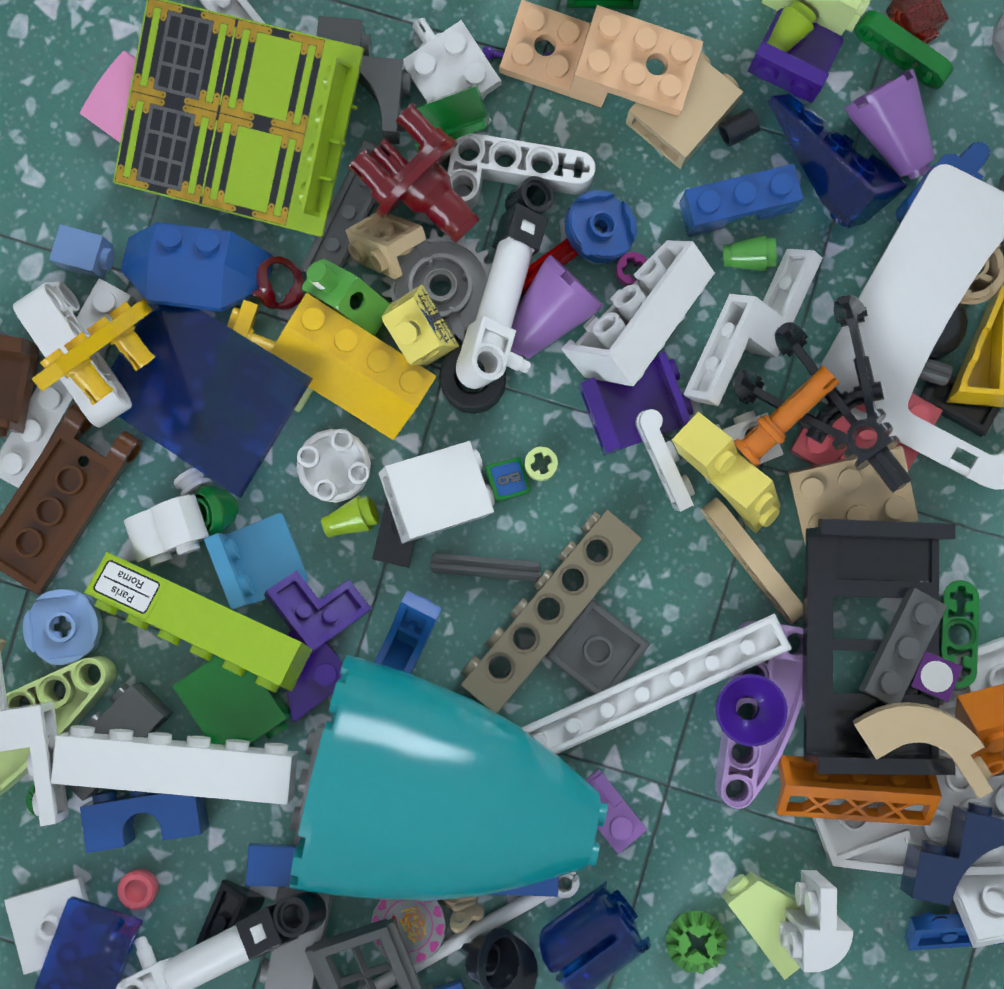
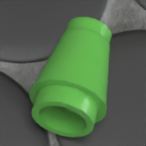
M765 234L723 245L724 267L731 266L733 268L766 272L767 268L776 267L775 237L766 238Z

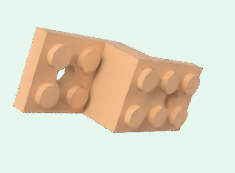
M521 0L499 67V73L600 108L607 94L611 93L679 116L684 106L703 41L599 5L596 7L591 23ZM546 40L553 45L554 53L549 56H542L537 53L534 45L538 41ZM651 59L661 61L664 64L665 73L662 75L651 74L646 67V62Z

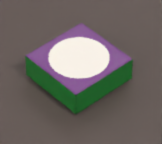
M925 651L909 687L948 703L963 666Z

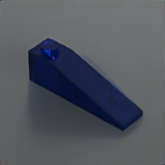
M791 94L771 96L768 100L770 108L821 203L830 211L831 218L837 224L847 228L865 224L908 186L883 161L873 154L866 159L852 149L854 140L846 134L842 136L834 131L826 130L827 122L825 119Z

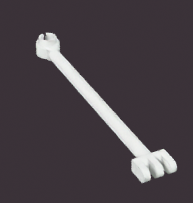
M576 871L559 876V880L562 877H567L570 880L572 879V883L567 889L558 887V897L570 898L578 891L580 885L579 876L576 875L575 878L573 876L576 874ZM521 896L485 916L482 920L469 925L463 932L455 933L444 939L442 946L436 954L425 962L414 965L416 973L459 950L464 943H471L477 935L490 932L494 928L500 927L540 903L554 897ZM392 970L373 979L376 989H389L397 984ZM364 984L357 989H368V987Z

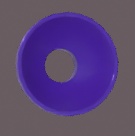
M757 674L737 676L728 681L717 696L715 703L717 722L726 736L738 744L755 747L765 745L781 733L787 720L788 707L786 698L782 690L766 677ZM750 696L757 702V713L750 719H742L736 712L737 702L742 697Z

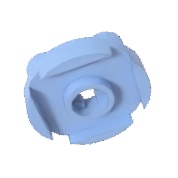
M71 589L48 591L36 599L38 601L33 604L31 610H28L24 616L23 636L27 647L32 652H36L39 657L45 659L43 661L49 664L65 665L75 663L94 652L99 646V639L103 628L102 617L99 609L94 606V600L87 594ZM61 616H65L66 621L71 622L72 626L66 637H63L62 632H55L54 625L60 623Z

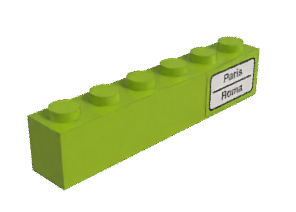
M108 552L105 553L84 592L97 599L94 604L95 607L114 616L119 609L128 614L126 622L145 631L149 624L160 629L157 634L158 637L176 646L179 645L182 639L192 644L189 652L208 661H211L213 655L225 660L222 668L241 677L244 676L247 670L258 676L255 681L256 684L275 693L279 686L292 692L313 650L296 639Z

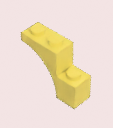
M697 412L672 439L678 454L696 468L728 500L740 515L744 524L753 532L757 533L762 526H770L778 517L779 508L781 507L773 480L738 454L733 438L701 413Z

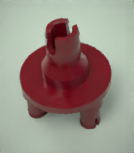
M412 103L398 116L396 122L420 145L418 148L420 152L408 163L386 138L380 143L381 146H377L370 155L366 149L362 151L350 163L348 168L373 191L371 196L380 204L376 213L382 219L389 216L404 202L411 211L426 214L441 231L451 237L450 240L457 243L479 221L477 214L472 212L468 204L452 188L450 174L441 166L458 143L440 127L436 129L416 108V105Z

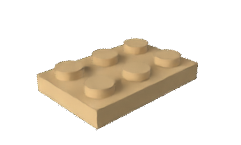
M896 446L890 451L908 473L903 447ZM846 458L789 471L788 476L804 544L806 543V529L818 527V519L919 521L911 482L892 493L871 464L862 470H857L854 467L857 459L848 461Z

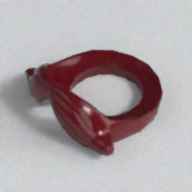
M275 256L262 261L257 268L258 289L253 291L252 295L258 297L265 307L269 309L290 310L300 304L305 296L302 292L303 277L301 270L287 258ZM272 264L286 266L294 277L292 288L280 303L276 302L275 293L267 277V268Z

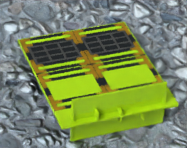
M147 0L113 183L323 237L343 146L345 147L346 145L345 137L351 110H357V106L353 105L364 48L168 0Z

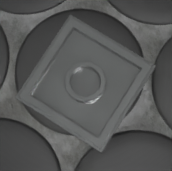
M592 599L546 655V658L595 695L621 683L650 646V643Z

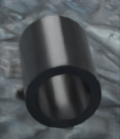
M748 108L719 123L718 129L724 143L731 147L760 131V124L753 110Z

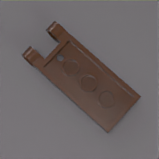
M74 403L69 408L62 423L0 516V571L37 595L44 594L127 465L134 461L143 446V441L128 431L122 432L116 438L106 457L79 440L80 436L84 435L93 424L86 418L77 403ZM84 456L89 459V463L85 467L80 463Z

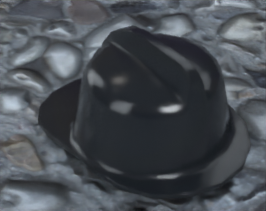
M503 927L494 928L490 932L477 935L471 943H464L461 949L466 953L465 967L467 975L474 983L483 987V989L535 988L538 968L534 952L525 942L508 929Z

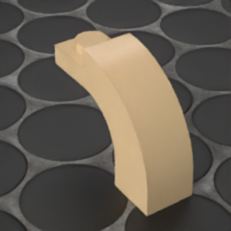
M902 702L875 708L853 720L855 727L876 760L905 744L918 742L931 744L950 755L979 799L993 792V789L987 782V780L993 777L989 768L980 756L974 759L971 757V754L985 746L968 727L949 713L925 704Z

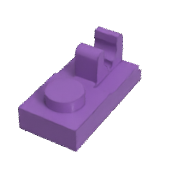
M598 768L585 780L599 792L600 802L607 803L608 805L605 824L603 827L597 826V828L619 854L644 834L647 828Z

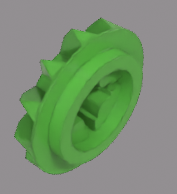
M688 911L675 918L669 926L666 934V948L673 963L685 972L704 974L705 971L711 968H717L719 961L726 955L727 936L720 922L711 914L703 911ZM687 931L692 935L694 934L697 938L703 935L706 936L703 944L707 953L704 954L696 948L691 951L688 950L691 943L686 933Z

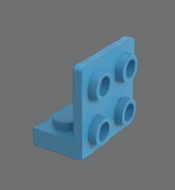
M281 513L228 534L217 533L204 538L231 610L242 609L267 599L264 596L266 590L296 570L306 583L309 581L285 516Z

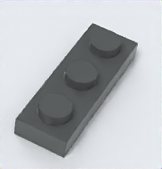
M908 588L858 690L886 705L901 703L947 605L916 588Z

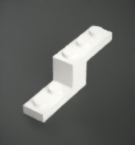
M786 249L763 301L756 296L729 294L683 395L695 402L719 406L744 349L751 354L777 358L780 351L775 342V331L786 322H794L823 257L814 250Z
M0 651V752L30 747L27 768L30 776L34 777L35 793L32 798L33 811L36 816H39L40 826L56 824L69 817L65 785L51 784L56 735H58L54 701L8 709Z

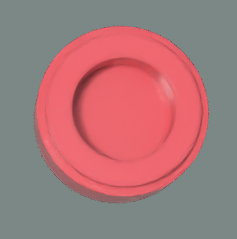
M142 868L134 869L119 882L117 890L119 900L129 909H143L155 900L159 891V883L151 871Z

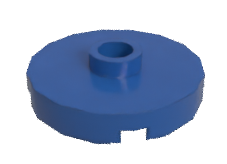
M591 190L581 194L568 208L564 224L565 234L571 247L581 257L594 263L608 264L619 260L631 248L637 235V226L631 208L624 201L620 202L614 198L615 194L604 190ZM594 225L599 226L602 229V233L597 231Z

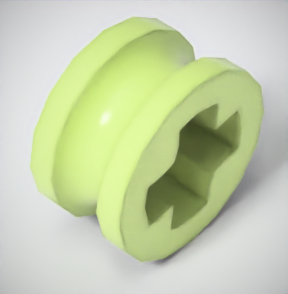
M536 447L529 451L525 458V471L532 479L545 481L556 472L558 460L555 453L549 448ZM542 454L543 458L549 457L551 463L547 465V473L540 474L539 470L535 472L532 470L531 465L535 463V455Z

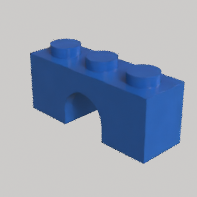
M790 164L686 189L679 204L687 235L692 237L721 230L728 223L746 216L757 215L758 220L792 213L803 201V195L795 165Z
M111 790L93 794L92 801L80 806L86 853L125 847L135 840L134 819L138 813H147L157 819L161 827L163 841L201 835L209 828L205 797L130 791V794L116 796V791Z

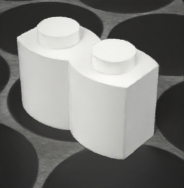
M195 494L169 499L124 520L137 563L149 561L151 567L172 561V553L176 551L178 555H183L200 549L198 542L209 537Z

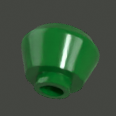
M201 486L195 491L194 494L209 536L223 532L235 522L239 506L236 498L227 490Z

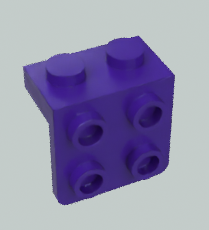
M781 8L777 11L747 72L792 93L796 97L813 103L829 76L828 72L843 44V38L841 35L814 22V29L786 53L767 43L784 9Z

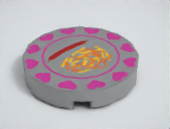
M380 899L373 911L371 923L386 918L388 920L395 918L413 965L425 962L436 954L442 946L447 932L448 921L445 908L440 900ZM379 939L374 940L373 942L380 953L386 957Z

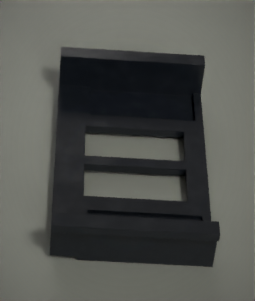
M818 519V527L806 529L805 586H803L802 701H804V760L816 764V773L955 775V763L952 758L939 755V748L927 743L905 744L876 760L855 727L853 720L886 704L866 693L833 692V650L877 651L882 640L833 638L834 596L903 598L908 588H916L939 601V541L955 539V524ZM939 624L926 649L927 652L939 656ZM919 691L918 694H905L901 703L925 704L939 709L938 699Z

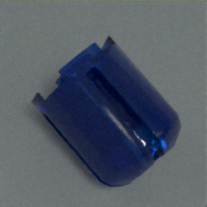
M607 881L546 924L540 933L539 947L542 960L550 973L560 971L556 976V981L564 989H595L651 947L649 936L642 940L637 930L634 919L638 915L618 889L612 894L606 889Z

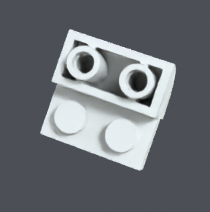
M801 870V882H796L795 900L797 906L801 907V909H785V922H780L779 938L781 946H785L790 957L795 960L803 972H820L832 968L845 957L852 943L853 930L837 916V888L817 870Z

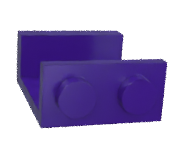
M665 351L657 354L645 370L642 378L634 386L596 380L595 377L580 382L578 388L604 456L643 442L635 424L637 415L642 411L653 409L661 414L663 422L660 431L662 435L684 427L691 420L690 415L694 414L691 401L681 394L677 384V380H680L677 364L674 359L668 360Z

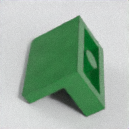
M477 84L416 106L436 129L440 127L453 139L482 130L487 127L490 121ZM416 142L414 147L418 153L420 152L418 149L420 145Z

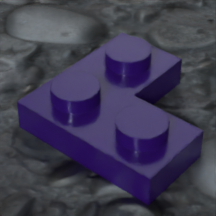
M297 570L266 590L264 594L298 641L313 649L311 654L361 619L372 609L349 579L319 600Z

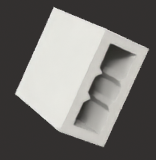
M470 441L387 465L379 472L402 544L484 518L494 512L492 506L495 504L492 489L488 484L485 485L481 474L483 469L481 456L476 449L472 448Z

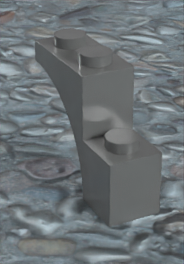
M318 16L316 36L364 48L358 82L370 92L379 106L384 139L387 138L391 144H400V133L407 131L396 122V119L405 110L403 109L404 96L410 97L412 76L406 73L404 60L370 57L372 38L371 34H366L363 20Z

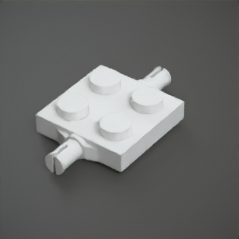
M425 18L418 19L421 27L417 21L413 23L412 28L423 43L419 49L403 60L406 72L411 74L412 81L426 102L476 84L484 100L487 94L502 85L501 79L462 20L436 35L429 27Z

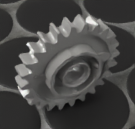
M433 228L429 239L414 246L410 253L397 256L402 276L397 279L389 276L382 277L383 285L390 287L389 290L382 292V297L393 303L416 287L423 285L452 335L463 345L468 325L476 320L492 263H485L489 257L488 250L476 252L478 240L475 239L470 244H465L464 235L455 243L450 240L451 237L444 233L443 237H438L435 228ZM445 281L451 285L450 292L445 296L434 295L431 292V288L436 282Z

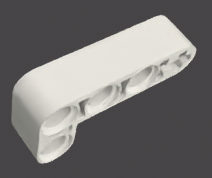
M476 133L455 139L458 145L450 155L448 167L453 189L461 184L468 185L473 189L468 196L461 197L471 210L478 204L483 180L520 185L529 177L538 176L545 179L555 192L580 195L591 187L595 173L594 160L588 153ZM467 149H472L479 155L472 161H466L460 157V154ZM508 155L515 162L509 167H502L496 163V160L500 156ZM538 161H543L549 164L551 169L546 173H538L532 168V165ZM558 164L563 165L561 176H557ZM574 169L582 170L581 178L573 177Z
M45 282L13 304L17 317L45 358L59 348L66 354L68 351L64 345L81 332H84L89 337L74 315L75 312L80 310V304L73 292L62 282ZM97 351L90 356L93 359L90 362L106 383L113 388L111 393L92 405L91 401L70 377L66 378L63 376L60 380L86 418L94 426L101 428L130 409L132 402L100 352Z

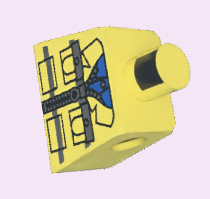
M423 285L416 287L391 303L381 316L385 326L410 365L427 366L459 347Z

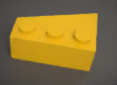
M1004 285L988 301L946 401L948 403L1004 407Z

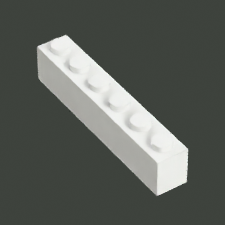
M82 725L71 726L70 731L56 735L51 784L288 805L294 798L298 751H288L287 744L265 743L264 748L249 747L250 741L240 739H228L225 745L210 744L211 738L205 736H187V741L172 740V734L151 732L148 733V738L133 737L134 731L128 729H110L109 734L95 733V727Z

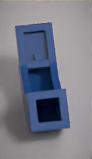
M407 591L374 662L412 674L437 623L442 608L423 596H417Z

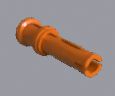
M822 365L809 380L797 389L769 417L767 415L759 417L757 419L758 425L742 440L736 439L734 441L735 446L753 465L759 466L761 464L760 458L777 443L782 444L787 437L785 433L820 402L824 396L838 386L840 382Z

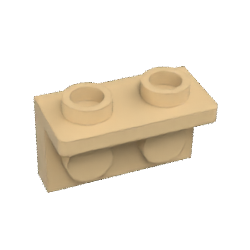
M374 213L345 230L350 242L348 250L353 260L393 279L402 276L397 256L410 253L414 246L426 240L421 225L392 214L382 219L377 213Z

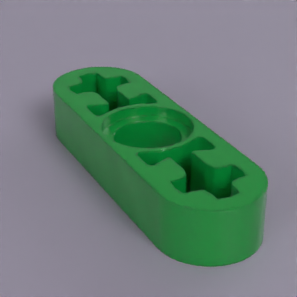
M874 10L866 11L854 27V33L861 42L903 71L912 68L917 80L927 87L933 89L941 88L953 72V66L946 57L880 12Z
M957 580L951 582L941 595V602L947 605V608L940 620L939 657L955 663L956 654L970 653L969 657L963 655L960 666H963L962 671L967 672L968 675L963 676L960 682L956 683L953 690L962 691L967 689L977 677L979 593L973 584L964 580ZM957 590L962 591L963 597L968 598L970 601L963 605L962 617L949 618L948 614L954 616L957 613V601L950 599V597L954 596ZM952 626L964 627L969 633V642L965 645H956L951 642L948 637L949 628ZM947 651H949V652H951V653H954V654H952V655H947Z

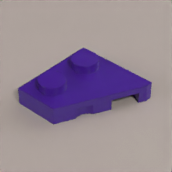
M292 631L286 634L287 636L298 640L292 633ZM328 642L309 656L292 692L286 689L290 714L294 722L333 694L336 682L341 679L342 674L340 672L343 661Z

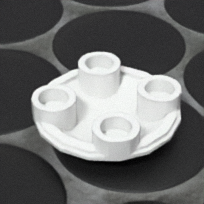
M328 429L317 432L305 441L303 447L297 453L296 469L300 483L309 494L321 501L337 503L351 499L363 489L369 479L371 461L368 450L358 437L345 429Z

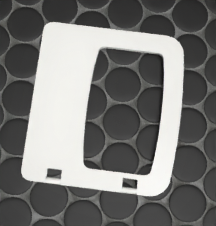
M943 164L933 168L927 175L858 297L868 313V316L864 317L865 322L858 323L865 356H869L874 382L881 381L884 400L875 401L876 409H883L886 413V417L881 423L889 422L893 427L889 437L898 436L900 443L982 486L995 490L1004 489V449L998 454H988L913 415L908 409V402L916 382L946 324L986 261L1004 239V192L951 165ZM848 326L841 327L819 366V369L822 365L835 376L834 378L840 382L836 387L841 394L844 391L852 392L854 391L853 387L859 386L853 361L855 353ZM823 397L821 401L828 404V401ZM856 408L851 410V413L857 420L867 419L866 411L864 413ZM957 447L976 456L970 468L951 458Z

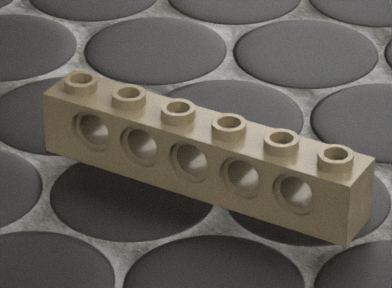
M609 510L604 511L601 516L597 512L592 514L581 528L586 532L577 544L571 540L557 556L562 561L553 573L546 569L538 581L535 582L533 586L538 590L529 602L525 598L520 600L509 614L514 619L505 631L498 627L485 642L490 649L481 660L474 656L460 672L465 676L461 686L491 711L499 712L642 540L639 535ZM593 540L602 542L606 547V555L600 562L590 560L586 554V547ZM568 569H576L582 575V585L575 591L567 590L562 584V576ZM544 598H553L558 603V614L552 619H543L538 614V604ZM528 627L534 631L535 640L530 647L520 648L514 643L513 635L518 628ZM497 656H503L511 663L509 673L502 677L493 675L489 669L490 661Z

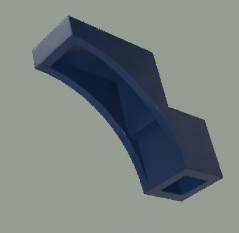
M968 802L967 808L953 805L947 845L928 840H922V846L908 843L900 889L913 899L951 906L955 890L970 866L984 854L1004 845V815L992 813L993 807L975 802Z

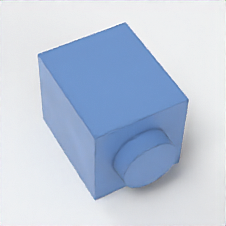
M60 224L49 260L61 269L104 280L106 271H109L114 263V245L102 235Z

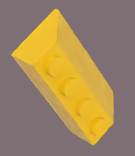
M308 293L303 297L266 359L270 364L391 440L396 438L436 378V375L422 366L410 365L402 353Z

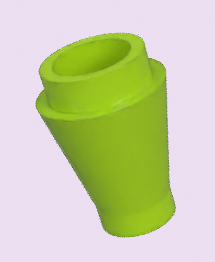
M793 1L790 6L784 7L767 43L787 53L814 29L813 23L817 19L815 13L805 4Z
M358 495L329 515L322 517L321 523L325 534L331 538L336 535L370 531L374 525L380 523V518L373 499L370 496L362 498Z

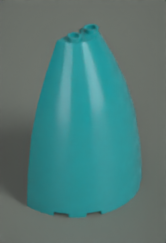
M346 655L340 672L342 676L336 682L329 707V713L332 714L331 722L327 721L323 729L298 832V836H301V839L296 846L290 873L293 877L290 879L289 888L352 898L436 901L478 897L530 886L582 870L587 864L595 866L599 853V842H595L597 826H604L608 805L607 803L600 802L599 792L558 755L518 725L473 699L407 672L359 657Z

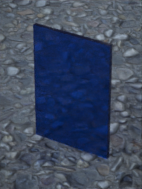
M150 303L149 306L153 311L139 320L134 331L149 351L155 355V358L135 371L131 363L120 352L111 367V370L132 402V407L118 417L241 498L313 378L200 309Z

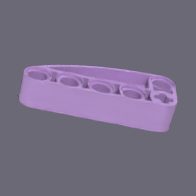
M756 620L742 623L737 630L756 622ZM780 624L786 638L793 633L799 636L800 648L793 654L786 651L755 665L759 675L773 681L782 690L786 698L788 713L781 733L765 745L748 746L747 755L742 759L735 760L732 757V748L736 742L728 738L722 731L715 777V790L718 796L732 808H745L755 799L781 758L793 731L803 702V628ZM743 671L730 676L729 681L737 676H741ZM750 696L742 697L737 702L736 712L742 704L750 703L754 712L752 717H754L758 710L756 700ZM732 780H742V792L736 797L727 796V785Z

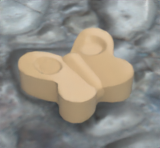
M478 897L442 900L444 905L453 911L450 918V927L454 933H461L469 926L471 921H480L484 918V908L481 904L477 903Z

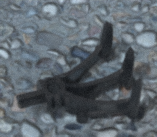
M854 295L842 296L834 301L833 312L836 323H840L841 327H849L855 353L853 361L859 386L853 387L854 391L852 392L844 391L842 394L835 387L824 396L828 404L824 406L826 409L823 413L818 412L816 417L807 413L796 424L807 429L808 431L805 435L820 444L828 436L834 440L832 446L835 450L846 448L843 455L848 461L857 459L854 465L857 470H862L871 464L889 490L894 493L906 486L912 478L890 451L900 442L898 436L889 437L893 427L889 422L881 423L886 417V413L883 409H876L875 401L884 400L881 381L874 382L869 356H865L858 323L865 322L864 317L868 316L867 309ZM786 322L781 325L774 334L779 351L782 355L787 354L789 357L795 353L813 376L819 368L803 349L808 344L805 340L808 336L800 326L793 322ZM742 369L737 373L733 381V387L739 401L745 404L749 402L753 404L756 398L775 409H778L784 403V401L762 390L765 385L761 382L763 378L756 375L753 371ZM865 404L867 419L857 420L851 413V410L858 405ZM842 416L851 425L847 434L832 427L835 421ZM864 430H872L877 433V442L868 449H862L856 445L858 434Z

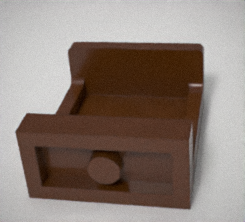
M0 335L1 438H8L9 432L24 434L33 386L32 378L35 376L39 348L36 344L24 338Z

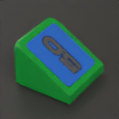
M520 457L485 466L496 503L531 492Z

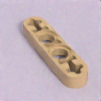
M714 498L701 508L704 518L781 616L790 624H793L802 617L803 604L728 508L718 498Z

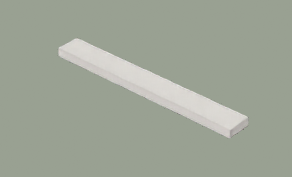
M772 614L522 727V729L552 752L558 754L792 648L776 615Z

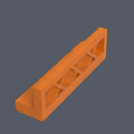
M782 755L778 763L781 788L776 803L777 815L930 826L942 797L936 775L816 773V764L805 761L802 756ZM790 796L809 798L801 803L789 802ZM835 799L847 800V802L841 805L828 804ZM873 802L886 803L878 808L867 807V805ZM914 804L924 805L922 811L905 810V808Z

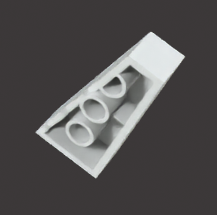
M667 240L634 274L637 280L632 285H628L622 290L619 289L610 298L613 305L599 319L593 315L583 326L586 329L584 335L576 343L570 339L561 350L584 378L590 379L595 377L596 380L634 386L642 378L645 370L657 353L664 347L665 342L674 329L684 319L685 314L697 297L702 294L715 272L693 241Z

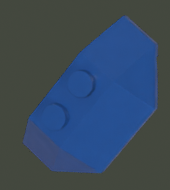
M156 222L128 237L121 271L147 303L223 312L253 296V291L258 289L257 268L262 261L274 256L231 231ZM273 264L267 268V277L269 282Z

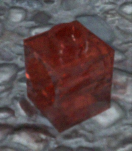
M892 0L886 9L890 20L925 44H929L940 36V29L949 19L940 0Z

